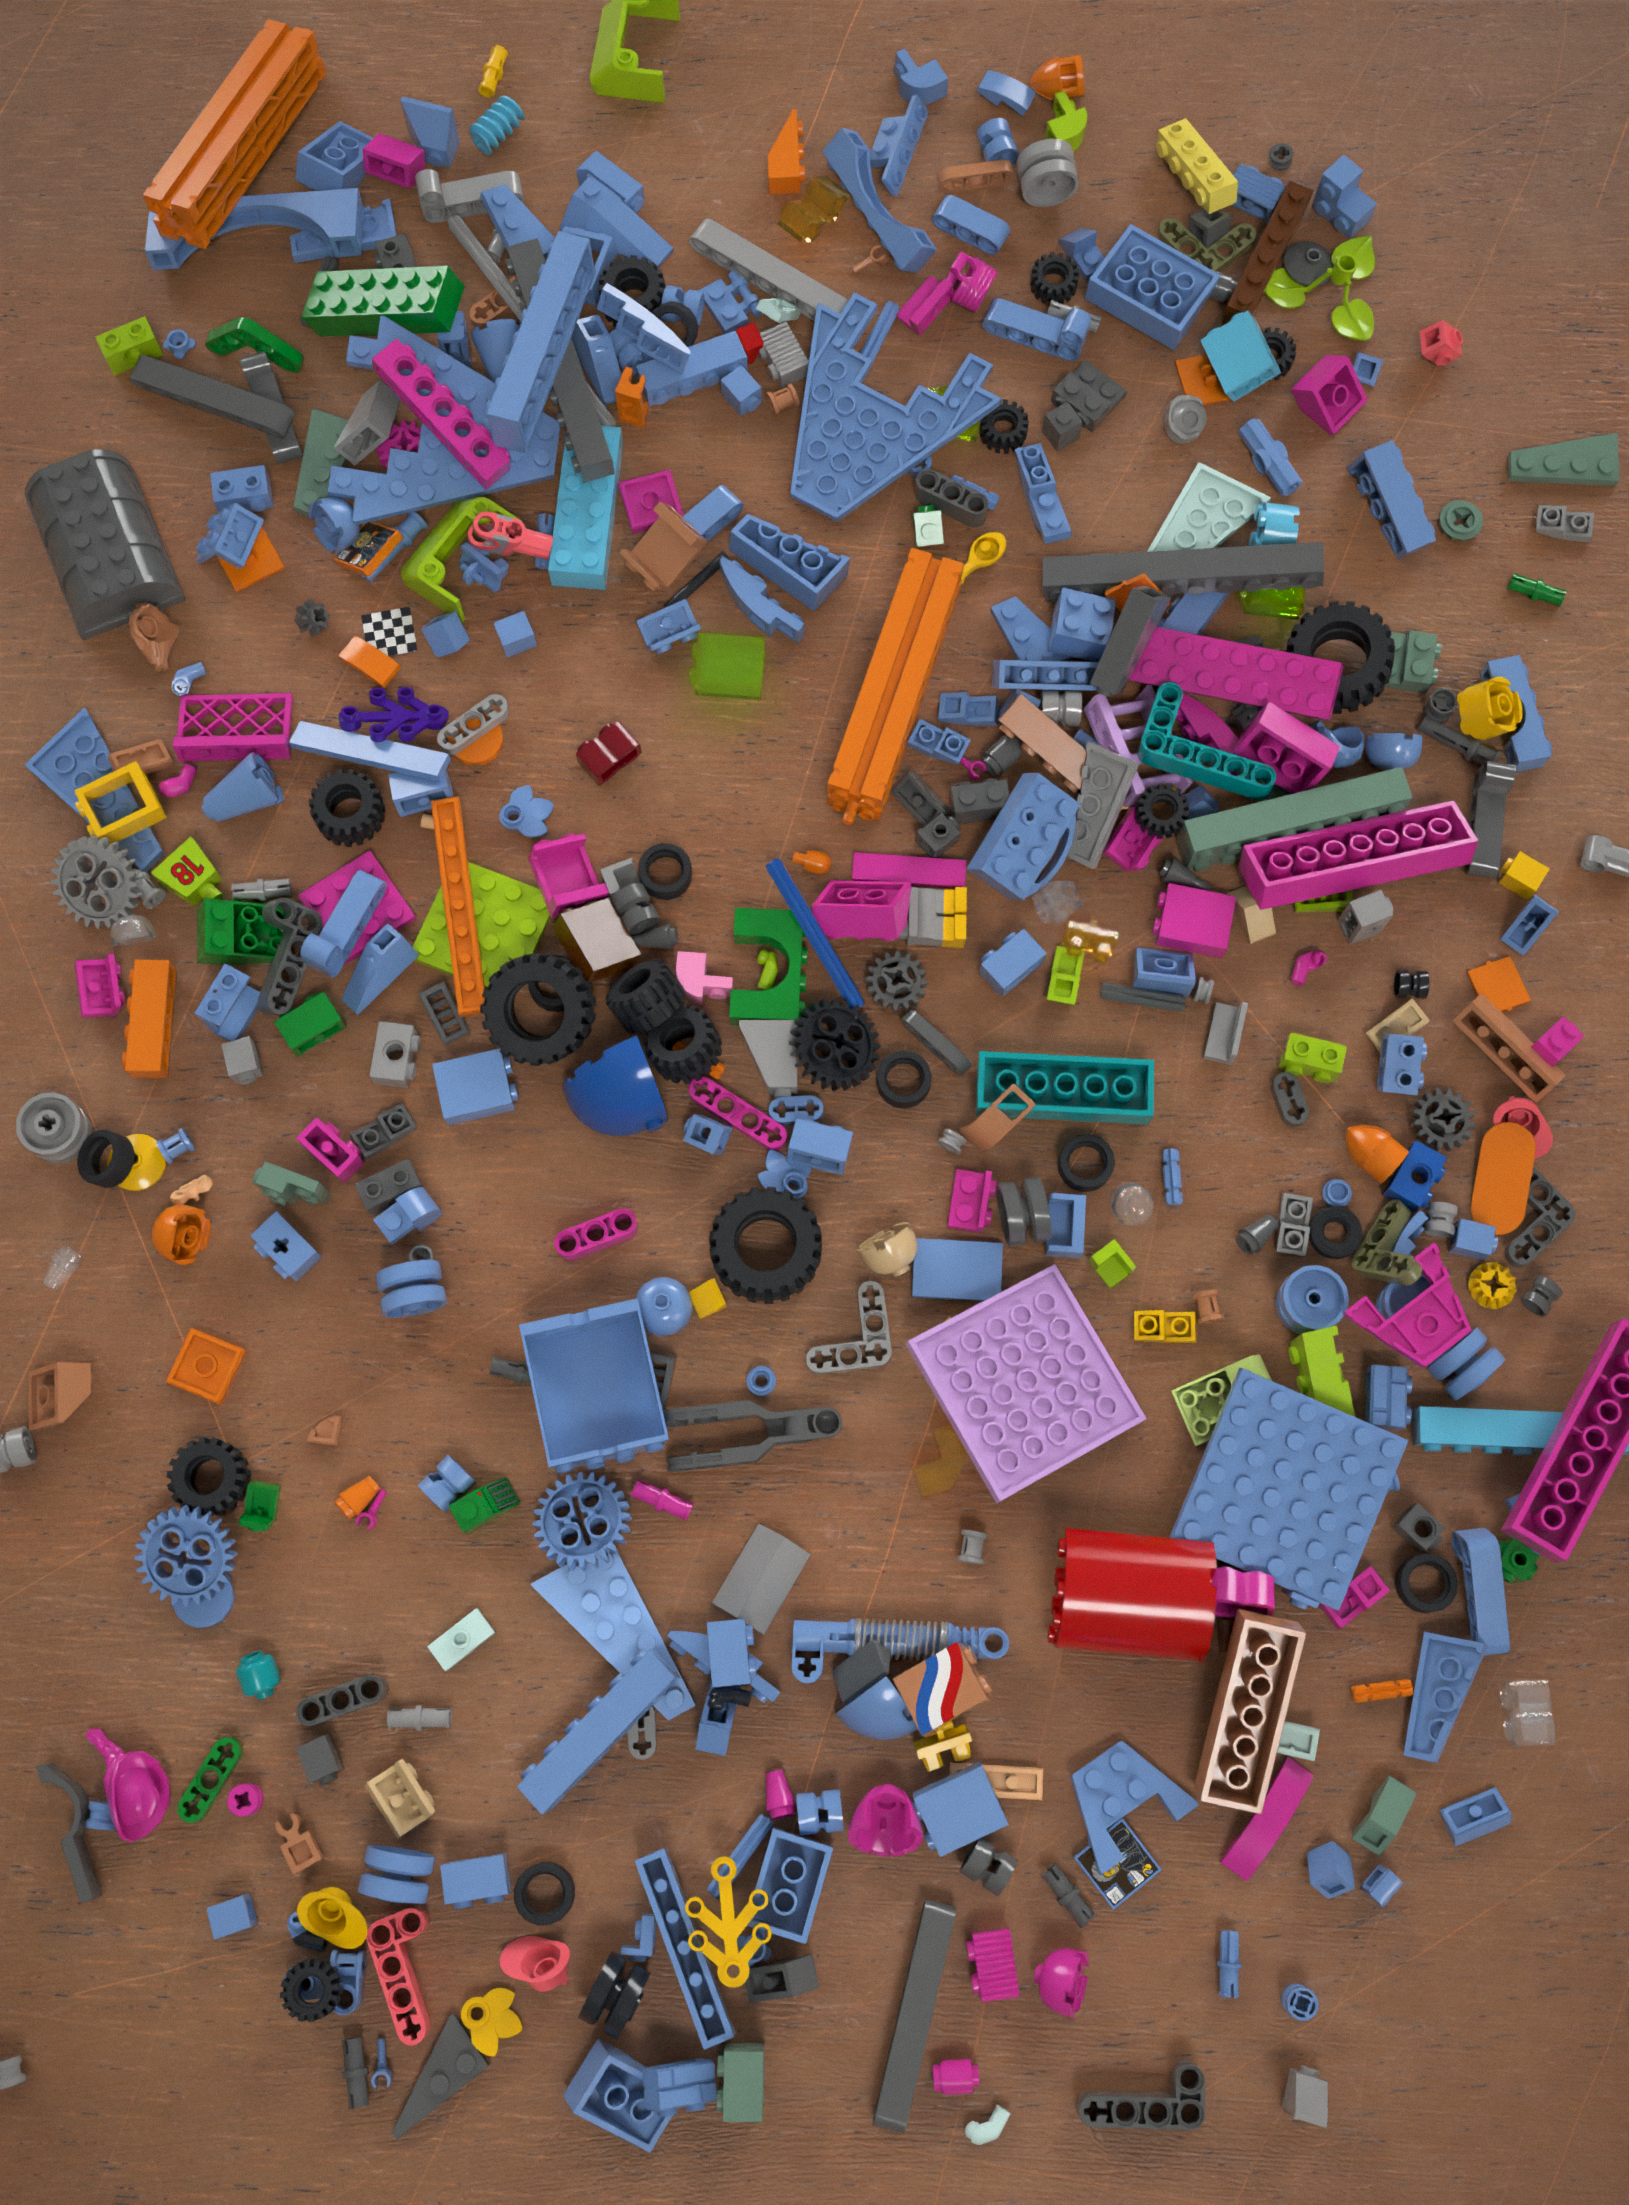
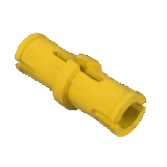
M493 46L489 60L484 64L482 70L483 78L478 88V92L483 97H494L497 83L502 79L504 73L503 65L508 55L507 50L502 46Z

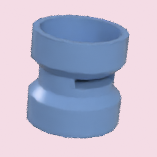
M1297 1983L1290 1984L1281 1993L1280 2000L1283 2009L1295 2019L1307 2021L1316 2015L1319 2006L1318 1999L1314 1992L1307 1987Z

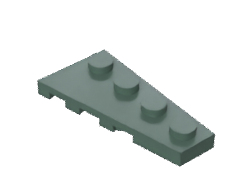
M312 408L293 505L296 513L309 517L308 511L312 502L321 498L332 497L328 496L331 466L346 468L349 462L334 450V446L348 420Z
M1618 433L1511 451L1508 455V481L1616 486L1619 482Z

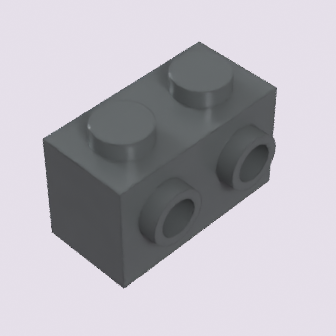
M405 233L375 242L378 253L373 256L378 269L417 267Z
M990 778L983 781V783L961 782L952 786L949 797L952 817L959 824L996 820L1010 796L1007 780Z

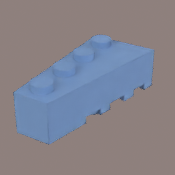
M1391 440L1364 451L1346 467V470L1350 476L1356 475L1360 482L1357 485L1358 491L1361 496L1365 494L1371 501L1369 509L1374 518L1383 522L1381 531L1397 559H1400L1428 547L1436 541L1435 529L1424 513L1423 501L1414 490L1413 478L1406 471L1402 462L1401 450Z
M747 514L730 532L729 551L812 611H815L848 575L850 557L843 554L837 556L830 553L829 548L822 545L816 547L803 541V537L781 532L780 527Z

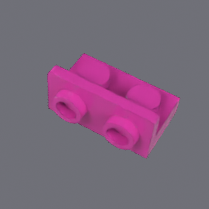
M956 1169L947 1228L982 1233L984 1225L990 1226L992 1208H987L988 1197L994 1198L996 1180H991L992 1171L986 1170L984 1174Z

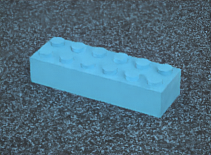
M601 426L612 457L614 475L583 483L581 474H575L571 463V457H574L573 450L567 451L564 444L553 542L548 568L552 586L606 590L624 445L621 427Z

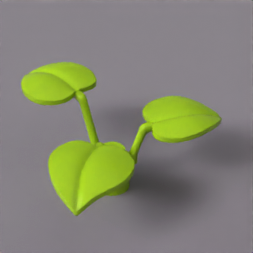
M1371 235L1353 238L1337 246L1331 256L1333 268H1328L1322 276L1307 287L1292 280L1285 268L1275 270L1265 291L1267 297L1274 304L1285 309L1298 308L1305 302L1304 293L1310 292L1328 276H1331L1334 284L1345 286L1342 299L1343 305L1337 306L1331 316L1333 328L1338 334L1349 339L1366 341L1371 338L1374 331V317L1370 307L1361 299L1348 302L1349 287L1352 283L1350 279L1360 280L1367 278L1374 270L1375 256Z

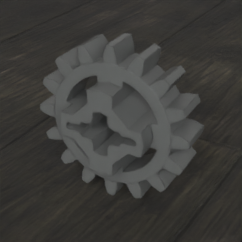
M896 951L895 957H891L888 952H885L884 961L875 958L874 964L876 968L872 966L868 968V974L871 976L866 977L865 984L870 986L867 989V995H875L873 998L874 1005L879 1002L883 1003L882 1011H886L890 1006L893 1007L894 1014H897L898 1007H902L905 1012H908L910 1003L917 1007L919 1004L917 997L924 998L926 991L922 988L927 987L928 980L921 978L926 976V969L918 970L920 960L911 962L910 953L905 958H902L900 951ZM908 970L913 974L916 983H914L913 979L909 978ZM900 979L901 983L899 982L897 986L892 985V982ZM877 981L880 982V985L884 986L885 994L879 989ZM903 995L906 996V997H904V998L896 999L897 997H900V996H903Z
M1436 1088L1433 1091V1096L1431 1093L1426 1092L1422 1096L1423 1100L1419 1099L1414 1104L1417 1109L1413 1110L1410 1116L1417 1119L1411 1124V1128L1419 1129V1132L1415 1135L1416 1139L1423 1136L1425 1138L1424 1145L1428 1146L1430 1143H1433L1435 1151L1440 1150L1443 1145L1447 1152L1451 1151L1454 1145L1457 1148L1461 1147L1464 1144L1463 1139L1468 1140L1472 1136L1468 1130H1473L1476 1127V1123L1470 1121L1476 1113L1468 1112L1467 1110L1471 1102L1463 1103L1461 1101L1462 1093H1459L1456 1097L1452 1096V1089L1450 1088L1444 1094H1442L1440 1088ZM1432 1104V1114L1425 1116L1428 1106ZM1461 1124L1459 1132L1454 1136L1455 1126Z

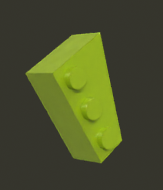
M1337 1325L1300 1334L1290 1342L1291 1347L1288 1348L1291 1363L1293 1365L1296 1364L1299 1376L1296 1377L1300 1393H1304L1305 1396L1355 1417L1348 1380H1344L1340 1363L1344 1362L1343 1353H1336L1333 1336L1339 1335Z

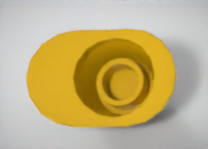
M336 1887L323 1888L320 1891L308 1893L300 1900L297 1907V1916L299 1922L309 1932L344 1949H355L362 1945L367 1938L368 1927L366 1919L360 1910L353 1906L350 1896L342 1889Z

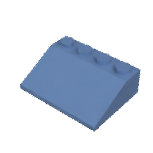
M1130 224L1090 277L1085 299L1175 351L1189 332L1220 280L1221 275Z

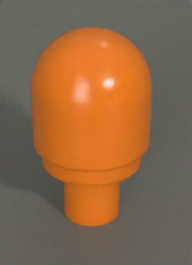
M807 850V854L794 852L792 863L804 865L803 870H807V872L825 874L831 868V859L824 852Z

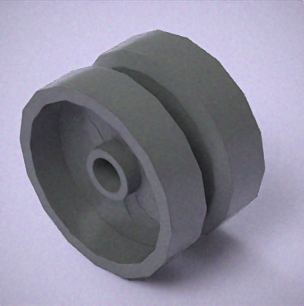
M1039 1177L1024 1179L1021 1184V1195L1013 1181L998 1183L997 1201L999 1215L1008 1247L1024 1245L1027 1239V1231L1035 1243L1050 1241V1213L1041 1179Z

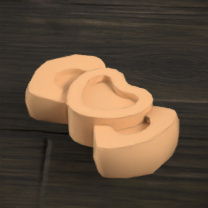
M202 1175L198 1179H194L188 1184L181 1186L179 1190L171 1194L170 1200L172 1204L184 1205L192 1198L195 1201L200 1200L198 1194L210 1190L213 1185L212 1179L207 1175Z

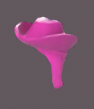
M88 1729L86 1732L87 1739L95 1745L105 1758L107 1770L103 1783L110 1818L121 1839L127 1842L137 1841L147 1836L162 1822L171 1801L169 1779L159 1761L146 1752L135 1751L125 1754L121 1747H116L112 1741L105 1737L101 1729Z

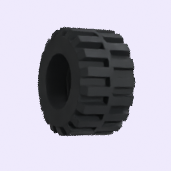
M631 255L630 259H626V256L620 257L619 262L615 260L610 262V268L605 267L603 275H600V295L603 287L608 283L623 293L629 290L645 292L643 295L632 299L650 312L654 311L662 303L665 290L663 273L660 269L657 270V265L654 262L648 263V259L642 257L641 260L637 259L635 255ZM605 314L607 321H613V326L616 327L618 321Z
M339 769L336 775L332 776L330 772L325 775L326 780L319 779L316 782L318 789L312 788L310 793L313 799H309V806L311 808V817L320 833L328 841L332 839L333 843L338 846L342 842L346 847H352L354 842L360 846L364 844L362 840L366 838L369 841L374 838L372 833L374 831L379 833L381 830L379 822L384 823L385 820L383 814L385 806L374 782L371 779H367L366 775L362 772L357 775L355 770L349 769L348 773H344L343 769ZM351 798L362 801L360 809L354 815L347 818L333 816L335 807L341 801Z
M655 959L643 962L624 973L609 989V993L606 995V1005L626 1032L638 1034L653 1029L673 1015L684 1000L685 990L669 966L663 960Z
M681 1004L680 1008L666 1021L644 1032L647 1036L643 1038L646 1055L664 1079L667 1081L671 1079L676 1084H679L681 1080L684 1084L691 1083V1079L701 1080V1075L704 1073L708 1075L712 1072V1065L717 1066L719 1062L717 1056L722 1054L720 1047L722 1041L719 1033L708 1015L694 1005L689 1008L687 1004ZM687 1037H694L686 1048L672 1051L677 1041Z
M204 1437L199 1438L198 1442L192 1440L186 1443L188 1446L186 1449L180 1448L176 1452L179 1455L177 1460L171 1459L169 1464L173 1466L172 1471H167V1478L171 1479V1483L167 1484L168 1490L174 1493L171 1496L173 1500L180 1503L181 1508L188 1505L191 1513L199 1506L203 1516L209 1511H212V1517L213 1515H224L226 1510L233 1511L237 1508L235 1503L238 1500L243 1502L246 1497L243 1495V1492L249 1484L247 1477H251V1470H248L246 1467L249 1465L247 1458L242 1457L243 1453L238 1448L216 1438L208 1439ZM217 1460L223 1467V1481L216 1491L208 1495H202L195 1485L196 1473L205 1462Z

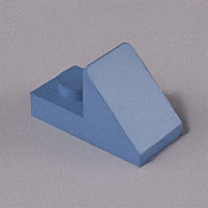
M1079 228L1060 238L1058 243L1067 256L1071 257V262H1076V269L1079 268V273L1086 282L1105 258L1095 245L1097 232L1095 230Z

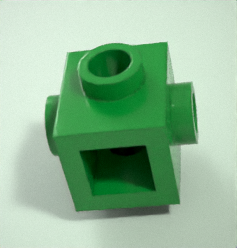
M1514 1538L1499 1541L1503 1581L1509 1584L1524 1582L1525 1579L1529 1581L1538 1569V1565L1535 1563L1539 1555ZM1515 1556L1520 1559L1518 1564L1515 1563Z

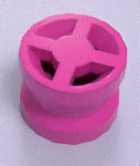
M251 1783L234 1787L229 1792L227 1798L229 1810L239 1817L257 1813L264 1802L262 1790L257 1785Z

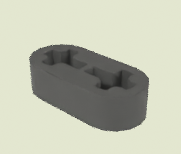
M1283 1072L1278 1074L1271 1084V1092L1284 1124L1292 1128L1299 1127L1306 1121L1309 1115V1108L1300 1083L1292 1073ZM1282 1080H1284L1285 1084L1292 1085L1288 1090L1290 1097L1287 1096L1285 1089H1279L1278 1087ZM1291 1102L1295 1111H1301L1298 1120L1294 1116L1288 1115L1291 1110Z

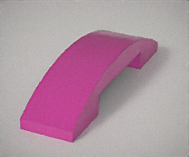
M1286 1757L1270 1782L1271 1786L1266 1794L1262 1814H1252L1240 1835L1234 1838L1220 1863L1245 1881H1248L1287 1826L1314 1775L1289 1757Z

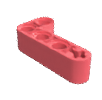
M418 1905L408 1907L375 1921L369 1926L366 1938L397 2035L401 2042L410 2046L417 2045L426 2038L431 2029L430 2018L404 1942L420 1935L429 1926L430 1918L427 1910ZM409 1913H415L419 1916L420 1927L418 1930H411L406 1925V1917ZM379 1925H384L389 1929L390 1939L388 1942L384 1943L378 1940L376 1930ZM391 1956L396 1957L401 1964L400 1971L396 1974L388 1971L386 1966L387 1959ZM399 1988H405L410 1992L411 2001L408 2005H403L397 2000ZM415 2007L416 2011L403 2017L402 2013H406ZM412 2023L414 2025L420 2024L421 2026L417 2035L414 2031L410 2033L408 2031V2026Z

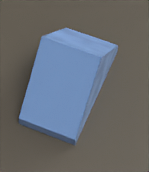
M1535 895L1522 909L1500 940L1524 956L1559 911Z

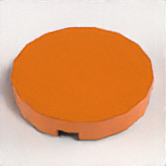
M481 712L485 718V721H489L488 716H485L484 712ZM471 719L466 723V728L471 731H475L481 726V721L478 719ZM500 724L464 750L455 754V758L463 764L470 766L472 764L486 765L496 759L502 751L504 739ZM460 727L458 729L459 733H462L463 738H465L466 736L464 735L462 728ZM447 737L448 743L452 745L456 743L455 738Z

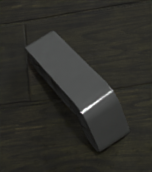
M265 351L239 359L251 393L285 405ZM290 423L284 438H278L266 433L277 465L303 457L292 423Z
M1485 761L1475 776L1469 826L1477 837L1478 844L1471 864L1465 865L1466 875L1493 879L1497 877L1501 860L1506 795L1511 790L1516 775V766L1513 764Z
M288 898L269 901L262 910L263 918L269 925L284 931L257 1002L260 1011L268 1016L284 1014L290 1010L307 967L300 956L301 947L311 933L319 936L322 928V918L316 911ZM277 905L283 909L284 915L282 919L277 917L275 913ZM303 917L309 922L307 931L301 926V919ZM293 943L299 947L297 957L291 952V945ZM283 969L289 973L287 983L281 979V971ZM273 997H275L274 1001L278 1003V1007H275V1003L271 1001Z
M1180 2060L1175 2063L1171 2071V2093L1085 2091L1076 2100V2112L1083 2123L1090 2127L1195 2130L1205 2120L1204 2074L1192 2061ZM1186 2069L1195 2071V2080L1190 2085H1182L1180 2081L1181 2074ZM1094 2101L1098 2108H1108L1110 2117L1107 2118L1104 2110H1094L1093 2116H1089L1084 2108L1090 2107V2102ZM1121 2102L1131 2103V2113L1125 2118L1116 2116V2108ZM1154 2103H1162L1164 2107L1163 2114L1157 2119L1150 2118L1148 2114L1150 2106ZM1194 2104L1196 2112L1193 2118L1189 2120L1182 2119L1181 2109L1183 2106Z

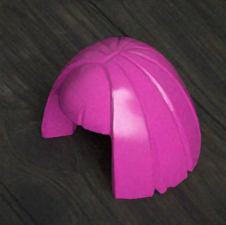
M884 1784L871 1789L860 1801L850 1821L848 1830L850 1844L852 1846L855 1845V1848L866 1854L870 1852V1855L876 1853L877 1856L888 1857L889 1854L891 1857L902 1856L907 1851L909 1853L915 1851L918 1845L920 1846L922 1843V1828L916 1810L905 1791L892 1784Z

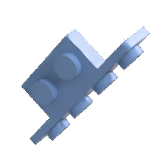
M918 95L911 97L905 116L883 118L870 152V165L872 168L886 166L882 182L892 196H898L927 119L928 110Z

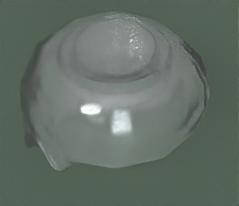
M130 914L122 916L114 922L110 930V940L114 947L116 944L132 946L146 940L151 942L156 938L152 923L140 915Z
M1124 1182L1113 1187L1107 1196V1210L1120 1224L1139 1226L1147 1222L1152 1215L1154 1199L1143 1185L1135 1182Z

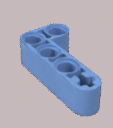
M996 298L992 300L982 327L986 332L1067 361H1076L1079 359L1088 337L1091 317L1081 309H1071L1066 320H1062L1022 305Z
M362 870L356 872L320 935L317 936L311 933L305 939L301 947L300 956L306 965L332 978L339 974L381 902L387 889V882Z
M1483 1527L1453 1531V1550L1455 1556L1463 1562L1471 1641L1488 1645L1484 1656L1508 1653L1510 1651L1501 1552L1498 1540L1494 1534Z

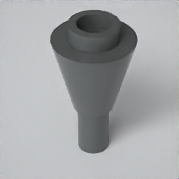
M1174 856L1171 860L1165 859L1158 873L1162 876L1161 882L1206 891H1209L1211 884L1195 877V874Z
M670 922L644 932L643 935L631 936L637 947L644 946L674 950L675 944L679 943L677 928H672Z

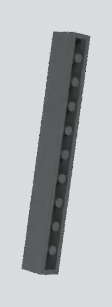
M538 238L507 247L509 258L505 259L509 276L514 275L516 279L512 281L516 297L521 296L523 300L519 302L521 312L525 308L528 309L531 289L533 286H537L540 267L546 263ZM570 338L549 396L552 406L558 405L559 412H555L560 429L565 428L567 434L563 435L567 451L573 450L574 457H571L575 474L580 473L583 483L614 475L615 472L596 409L572 338Z
M1323 542L1043 557L1045 600L1056 602L1062 588L1106 597L1105 591L1121 584L1123 580L1128 581L1143 573L1167 596L1180 593H1190L1193 595L1202 594L1203 592L1228 593L1238 590L1255 592L1260 589L1285 590L1296 587L1312 589L1316 586H1323L1324 582Z

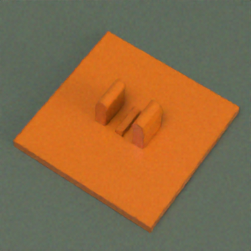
M1207 354L1175 360L1184 395L1200 398L1203 406L1231 400L1225 394Z
M262 526L243 568L239 569L217 556L236 593L285 569Z

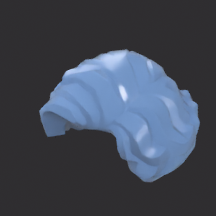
M1321 720L1311 724L1312 729L1340 746L1333 763L1335 768L1352 766L1361 758L1364 749L1363 733L1358 727L1353 725L1347 727L1339 726L1332 731L1324 727L1325 725Z

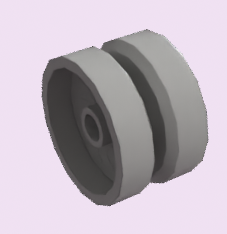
M1054 138L1040 140L1026 147L1017 157L1016 165L1019 178L1021 179L1022 195L1030 205L1037 207L1055 206L1071 198L1078 190L1080 181L1075 167V157L1071 145L1066 141Z
M55 1092L41 1093L29 1099L20 1109L16 1119V1133L20 1142L42 1160L53 1164L68 1163L78 1158L83 1142L92 1134V1123L87 1113L68 1097Z

